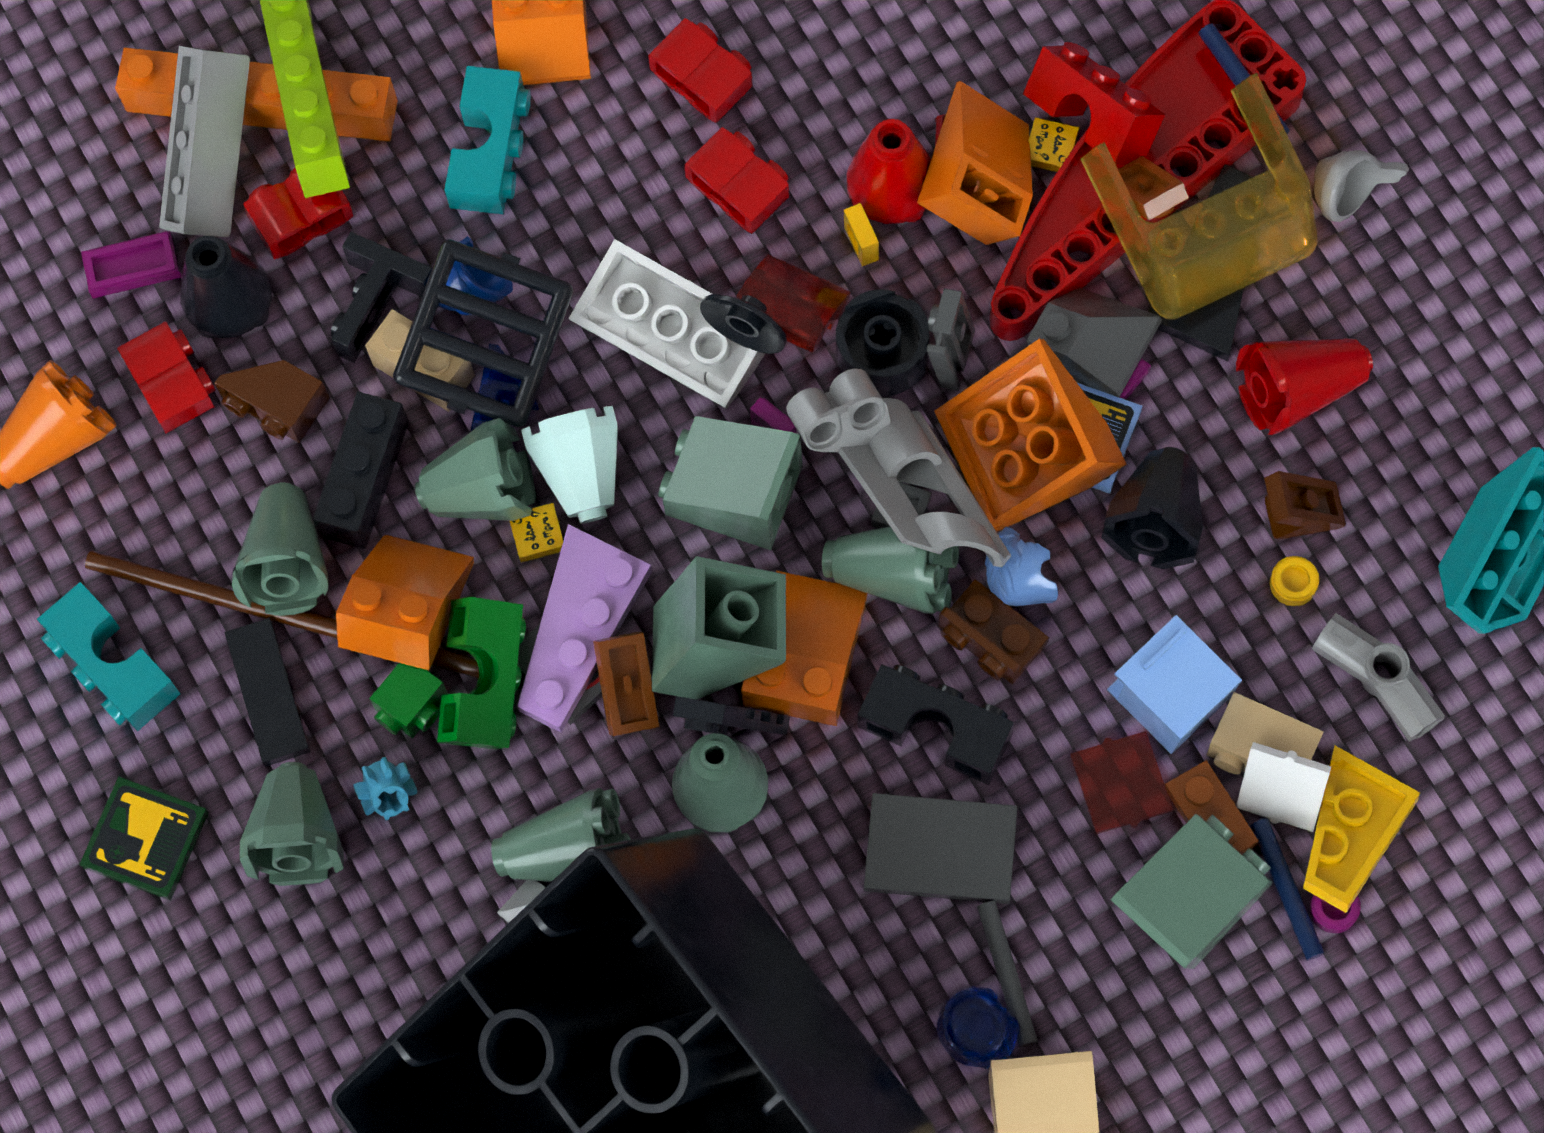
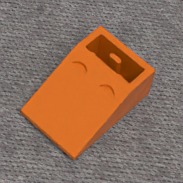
M962 81L956 82L917 203L985 245L1019 237L1033 197L1031 155L1028 142L1029 124Z

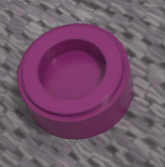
M1313 895L1309 910L1313 922L1320 929L1328 933H1342L1350 929L1358 919L1361 903L1357 895L1345 913Z

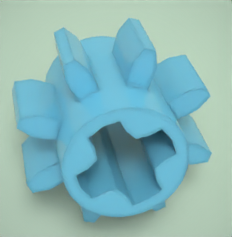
M382 757L381 761L374 762L368 767H362L364 773L363 782L355 783L354 790L358 799L361 800L362 807L367 816L375 811L377 814L384 816L385 820H389L390 817L409 810L407 805L408 796L417 794V788L413 778H410L411 775L404 762L395 766L388 762L386 757Z

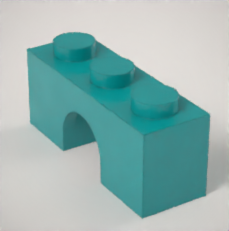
M474 66L466 67L459 106L464 125L485 129L491 135L487 142L479 148L472 150L452 148L444 189L450 209L504 215L506 199L514 198L516 172L511 171L514 157L520 158L522 154L523 131L518 129L521 116H528L531 100L530 89H524L521 72Z
M81 582L37 618L38 622L47 631L40 639L58 659L67 654L77 666L70 672L88 692L97 687L107 699L100 705L119 726L127 720L138 732L181 694L168 676L142 648L125 661L119 663L102 661L101 653L105 642L120 627L111 614Z

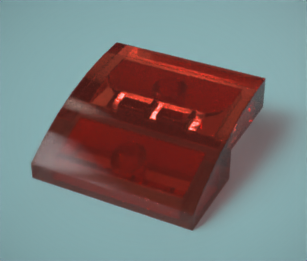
M768 254L751 273L736 295V298L741 299L742 296L749 295L763 302L767 307L766 313L781 327L787 341L813 353L826 330H831L850 298L851 292Z

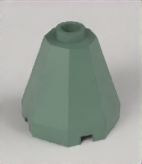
M500 418L482 423L422 468L419 482L415 484L416 496L421 507L424 509L428 508L429 512L437 517L514 521L530 516L532 509L527 505L535 503L536 491L531 463L526 451L516 453L512 442L520 440L515 428Z
M286 762L266 775L240 840V861L247 877L259 880L260 871L269 874V883L278 886L321 883L328 879V869L331 867L334 868L335 873L344 869V850L315 770L307 768L305 764Z

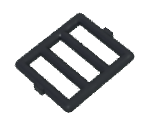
M451 239L443 241L393 373L394 381L399 385L448 402V409L461 414H465L466 409L493 419L500 418L505 423L515 427L524 426L528 421L572 298V285L566 281L519 264L521 258L503 252L500 258ZM454 262H460L552 296L544 320L447 286L446 284ZM439 303L537 338L529 362L518 360L430 328ZM423 346H428L521 380L513 406L416 371L415 368Z

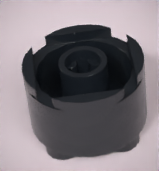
M887 289L867 291L852 299L845 307V311L841 315L835 330L836 357L841 373L854 368L866 371L881 397L897 395L910 389L925 375L929 359L927 346L930 334L928 320L924 311L912 299L909 298L908 300L896 295L895 291ZM883 340L885 346H881L879 343L875 342Z

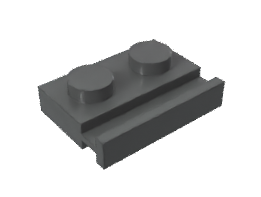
M944 288L940 304H934L930 311L928 329L933 333L936 343L935 345L928 344L927 353L940 387L959 391L960 382L956 373L957 371L964 372L975 327L962 291Z

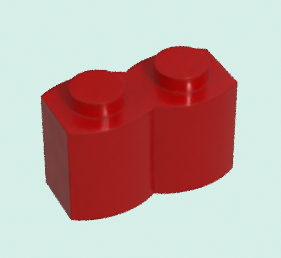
M684 18L648 55L649 67L668 87L682 95L709 120L717 123L753 86L752 72L750 71L752 67L740 52L736 50L729 52L717 44V36L707 25L701 22L696 25Z
M721 127L684 164L685 177L704 196L719 205L732 220L744 230L753 234L789 198V184L787 183L789 178L782 167L776 162L769 160L766 163L761 158L755 156V148L746 136L738 131L732 134L727 129Z
M296 168L290 172L289 177L284 182L259 186L250 194L249 199L243 203L250 222L274 260L297 251L313 238L331 232L353 217L350 202L342 190L305 198Z
M165 321L117 348L165 433L176 429L215 407L209 394L216 391L203 366L196 370L191 366L187 357L194 354V351L181 329L172 333Z

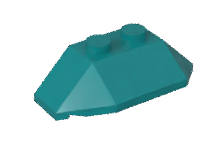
M1532 447L1480 488L1438 566L1446 607L1479 634H1486L1495 629L1526 620L1544 587V451L1540 447Z

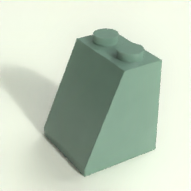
M695 416L690 430L683 429L678 438L675 455L679 456L674 472L666 471L659 488L658 496L663 498L665 515L771 550L803 468L800 434Z
M696 556L653 606L652 692L697 700L780 666L786 661V574Z
M1195 814L1110 899L1185 969H1195L1273 884L1265 875L1271 867L1250 848L1243 854L1229 842L1234 833L1213 814L1207 820Z

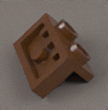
M976 579L950 608L945 606L939 613V627L942 629L940 634L951 646L960 651L964 648L968 649L979 658L977 663L985 673L995 680H1000L1003 677L1012 685L1049 642V637L1009 605L1002 602Z

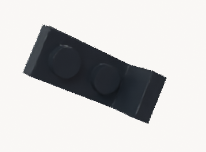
M350 231L342 246L348 264L368 274L363 273L357 279L352 292L354 299L346 313L341 312L336 317L331 328V340L339 357L355 363L396 287L398 286L422 297L432 267Z

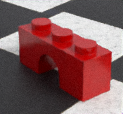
M1065 42L1061 46H1043L1023 95L1052 117L1083 116L1088 105L1091 113V122L1083 141L1114 165L1128 164L1141 156L1146 158L1165 117L1163 112L1151 104V98L1142 91L1129 88L1119 80L1120 75L1115 70L1097 64L1088 57L1089 51L1078 44Z

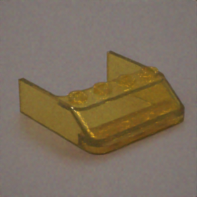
M1257 73L1243 80L1231 90V93L1269 169L1262 174L1165 219L1151 223L1145 221L1140 216L1105 142L1094 147L1080 159L1151 306L1156 313L1164 318L1178 319L1302 261L1310 256L1317 246L1318 235L1309 179Z

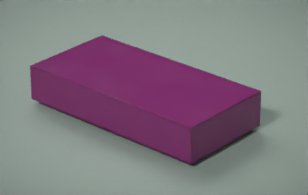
M171 231L81 252L88 290L92 299L182 277Z

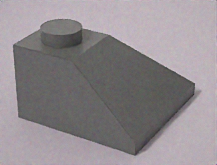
M1077 288L1047 303L1026 342L1029 346L1038 339H1044L1076 382L1120 397L1162 320L1158 315L1083 288Z

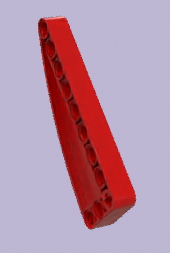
M1214 0L1208 3L1160 46L1125 83L1129 88L1137 89L1147 94L1151 98V104L1165 114L1146 159L1182 181L1189 198L1176 205L1174 210L1168 215L1148 221L1108 193L1103 177L1126 164L1114 165L1085 143L1083 140L1088 131L1087 129L1059 168L1035 207L997 284L991 301L990 326L994 334L1000 339L1014 341L1028 334L1034 328L1048 302L1077 288L1085 287L1218 177L1225 164L1231 166L1269 134L1259 119L1248 121L1240 116L1243 112H1254L1199 36V31L1203 27L1211 23H1221L1230 28L1228 31L1219 32L1283 121L1287 120L1300 107L1306 83L1304 70L1238 4L1232 0ZM1254 54L1260 57L1261 61L1250 62L1244 59L1243 55ZM1216 139L1222 141L1226 147L1215 149L1207 145L1206 142ZM1183 167L1190 170L1193 174L1181 177L1173 173L1172 170ZM1108 223H1117L1123 226L1125 230L1121 233H1111L1103 226ZM1074 251H1083L1089 254L1091 259L1079 262L1072 259L1069 254ZM1041 279H1048L1057 286L1052 290H1042L1035 285V282ZM1013 307L1021 311L1022 315L1016 319H1009L1002 316L1000 311Z

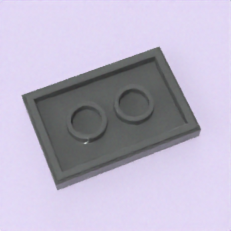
M872 793L864 891L979 902L996 901V903L1010 904L1017 806Z

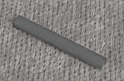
M996 901L980 904L977 906L1018 1045L1022 1048L1036 1044L1038 1039Z

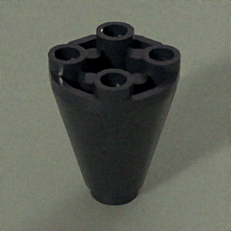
M201 236L195 239L190 244L185 255L180 286V304L189 323L202 336L207 338L238 337L253 330L255 327L263 325L268 319V309L272 302V286L263 266L250 255L220 238Z

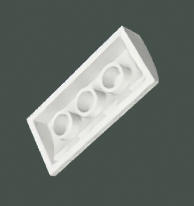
M616 239L612 242L568 318L570 321L725 409L729 407L765 355V353L748 349L731 341L716 331L705 320L700 311V304L704 297L712 295V293Z

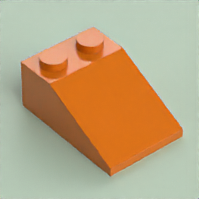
M384 534L352 575L336 611L338 647L430 670L449 625L451 600L460 598L473 567L474 557Z
M776 570L777 573L786 574V661L780 666L743 681L741 690L743 705L745 707L837 726L868 594L838 583Z

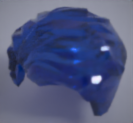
M975 986L963 989L948 998L940 1009L937 1020L939 1041L944 1050L954 1060L963 1065L988 1069L992 1060L1007 1059L1008 1055L1012 1054L1020 1033V1024L1008 1012V1009L1000 1004L997 999L998 995L992 989Z

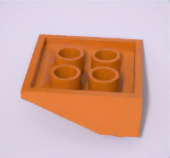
M1044 339L1036 340L934 410L973 496L996 532L1092 488L1127 465L1107 422Z

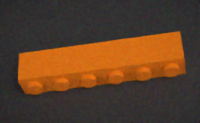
M123 48L115 89L126 112L171 117L178 53ZM249 63L243 125L287 130L273 64ZM322 70L338 136L390 142L398 103L391 77Z

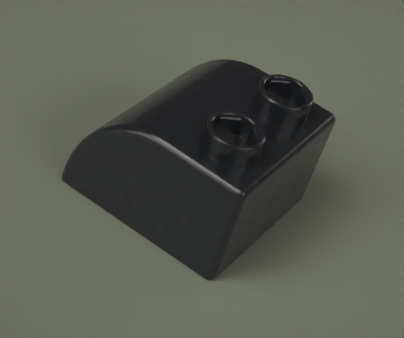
M697 828L599 845L586 849L334 1090L331 1098L335 1111L351 1133H935L933 1123L709 836Z

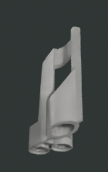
M855 368L847 370L833 380L829 392L824 393L818 388H807L798 392L789 401L786 407L787 414L806 446L813 451L838 452L902 543L940 555L945 549L954 546L977 548L984 551L992 565L996 567H1003L1010 559L1011 554L921 412H911L907 404L899 399L882 398L866 371ZM899 482L918 485L948 494L960 514L929 512L918 515Z

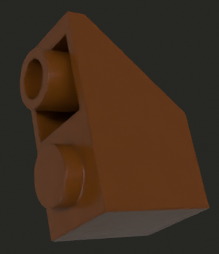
M285 360L219 375L214 382L222 397L221 404L230 412L241 418L249 414L260 420V427L273 437L283 440L285 436H288L298 443L301 442L330 399L322 381Z

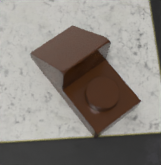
M1277 471L1264 477L1268 493L1265 497V505L1274 539H1286L1337 530L1347 526L1336 482Z

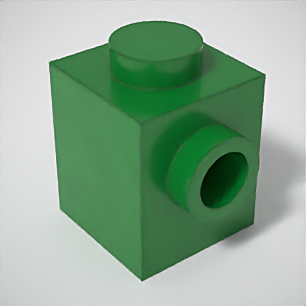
M398 663L369 699L378 712L374 719L394 735H397L402 730L413 739L420 729L425 732L436 722L440 715L441 696L448 694L444 683L428 670Z

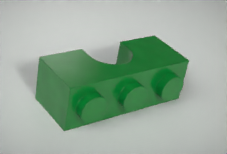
M477 597L451 600L447 647L462 649L470 653L478 664L479 679L475 688L468 694L454 693L441 696L437 743L484 749L509 748L510 739H512L516 730V715L513 712L514 694L521 681V669L518 665L519 645L522 643L526 632L525 619L522 617L523 604Z

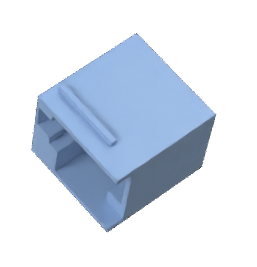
M1175 615L1114 673L1118 679L1107 688V691L1172 754L1232 697L1233 692L1236 691L1242 679Z

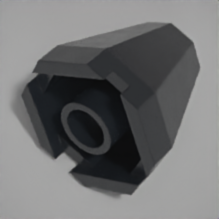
M1165 447L1150 451L1111 500L1101 538L1124 559L1138 563L1139 554L1154 557L1150 566L1160 569L1194 563L1203 529L1196 463L1184 451L1175 447Z

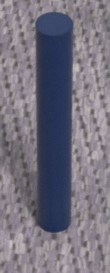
M1211 23L1203 27L1199 31V36L1273 140L1278 141L1284 138L1289 133V128L1216 26Z
M1269 819L1258 820L1252 823L1250 827L1259 841L1258 846L1265 862L1271 867L1269 869L1270 875L1306 961L1318 958L1325 954Z

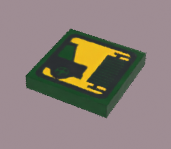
M118 776L79 865L86 870L171 901L209 812L206 808Z

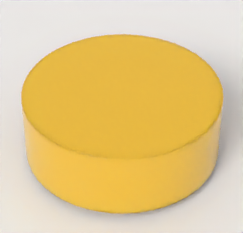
M1290 556L1280 560L1275 565L1270 577L1272 594L1279 602L1288 606H1301L1309 602L1314 597L1319 585V574L1316 567L1309 560L1299 556Z

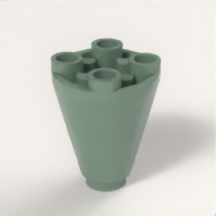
M887 526L839 536L837 540H827L822 553V571L826 578H834V581L838 584L923 613L934 614L937 611L941 612L945 606L950 608L952 593L951 586L948 584L949 568H956L958 564L959 546L947 548L942 551L941 555L902 543L892 528Z
M591 789L504 832L502 837L493 839L491 853L498 875L501 877L509 875L510 878L516 880L552 882L589 847L631 840L627 833L621 834L618 821L620 802L614 789Z

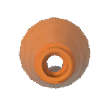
M49 360L35 374L0 431V484L7 489H10L15 483L22 484L100 441L117 426L115 420L102 407H94L89 401L94 396L92 390L76 375L70 379L65 371L52 360Z

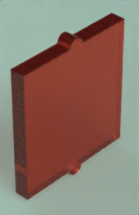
M1146 731L1114 741L1111 738H1105L1101 745L1070 753V758L1096 834L1129 824L1132 828H1136L1140 821L1173 811Z

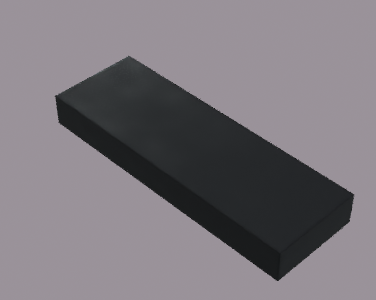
M267 618L224 632L263 765L267 767L310 753V747L271 619Z

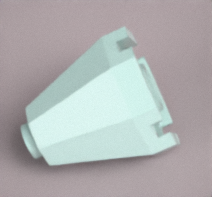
M613 406L603 407L604 416L601 417L596 416L595 408H588L538 422L540 432L532 435L530 426L521 430L525 447L531 460L569 518L578 517L580 524L606 518V509L614 506L618 425Z

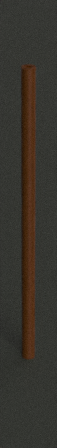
M90 551L86 557L85 568L264 619L270 618L271 621L337 639V623L335 618L309 611L285 616L266 614L265 606L251 602L250 608L237 599L233 590L94 551ZM442 648L438 649L432 666L479 678V667L474 657Z

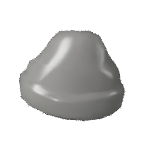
M1362 150L1342 151L1332 157H1326L1319 161L1314 173L1316 202L1326 219L1341 222L1349 218L1360 208L1377 184L1399 182L1407 174L1409 167L1401 162L1385 163Z

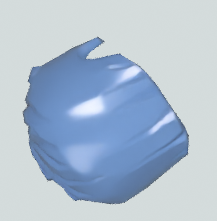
M1003 528L997 534L1011 554V557L1003 567H996L992 565L986 555V576L990 591L1009 606L1055 602L1058 598L1057 584L1041 574V565L1050 559V550L1038 543H1025L1020 539V534L1014 529Z

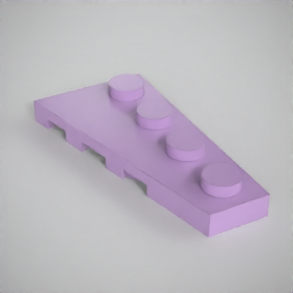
M568 524L518 702L519 712L559 732L563 731L597 670L593 641L617 635L652 573L651 564Z

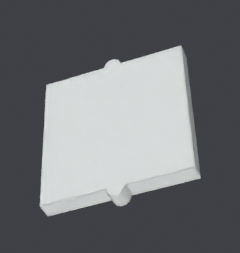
M1253 742L1236 806L1238 809L1270 818L1272 823L1283 822L1313 832L1332 766L1297 756V753L1292 750L1287 753Z

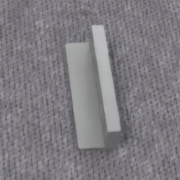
M179 46L159 228L188 235L230 236L250 63L248 55Z

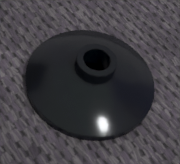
M712 294L704 297L700 304V311L705 320L720 334L743 347L761 353L774 354L781 352L787 343L784 331L766 313V305L755 297L744 295L740 299L733 296Z

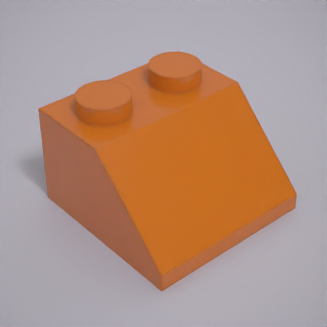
M492 0L493 25L499 69L521 72L523 85L591 79L585 0Z

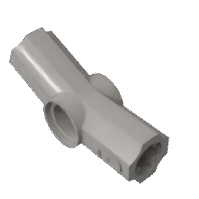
M1335 613L1314 643L1312 650L1360 680L1364 689L1379 699L1409 742L1420 738L1444 720L1445 715L1410 668L1408 655L1400 646L1393 643H1382L1339 614ZM1378 662L1388 663L1395 669L1397 676L1391 679L1382 678L1375 672L1373 665Z

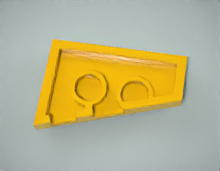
M1334 745L1330 762L1332 767L1319 812L1303 889L1346 913L1414 808L1420 792Z

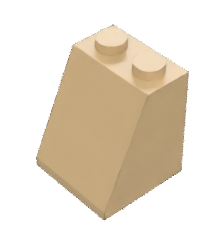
M1092 1051L991 1061L988 1080L994 1133H1099Z

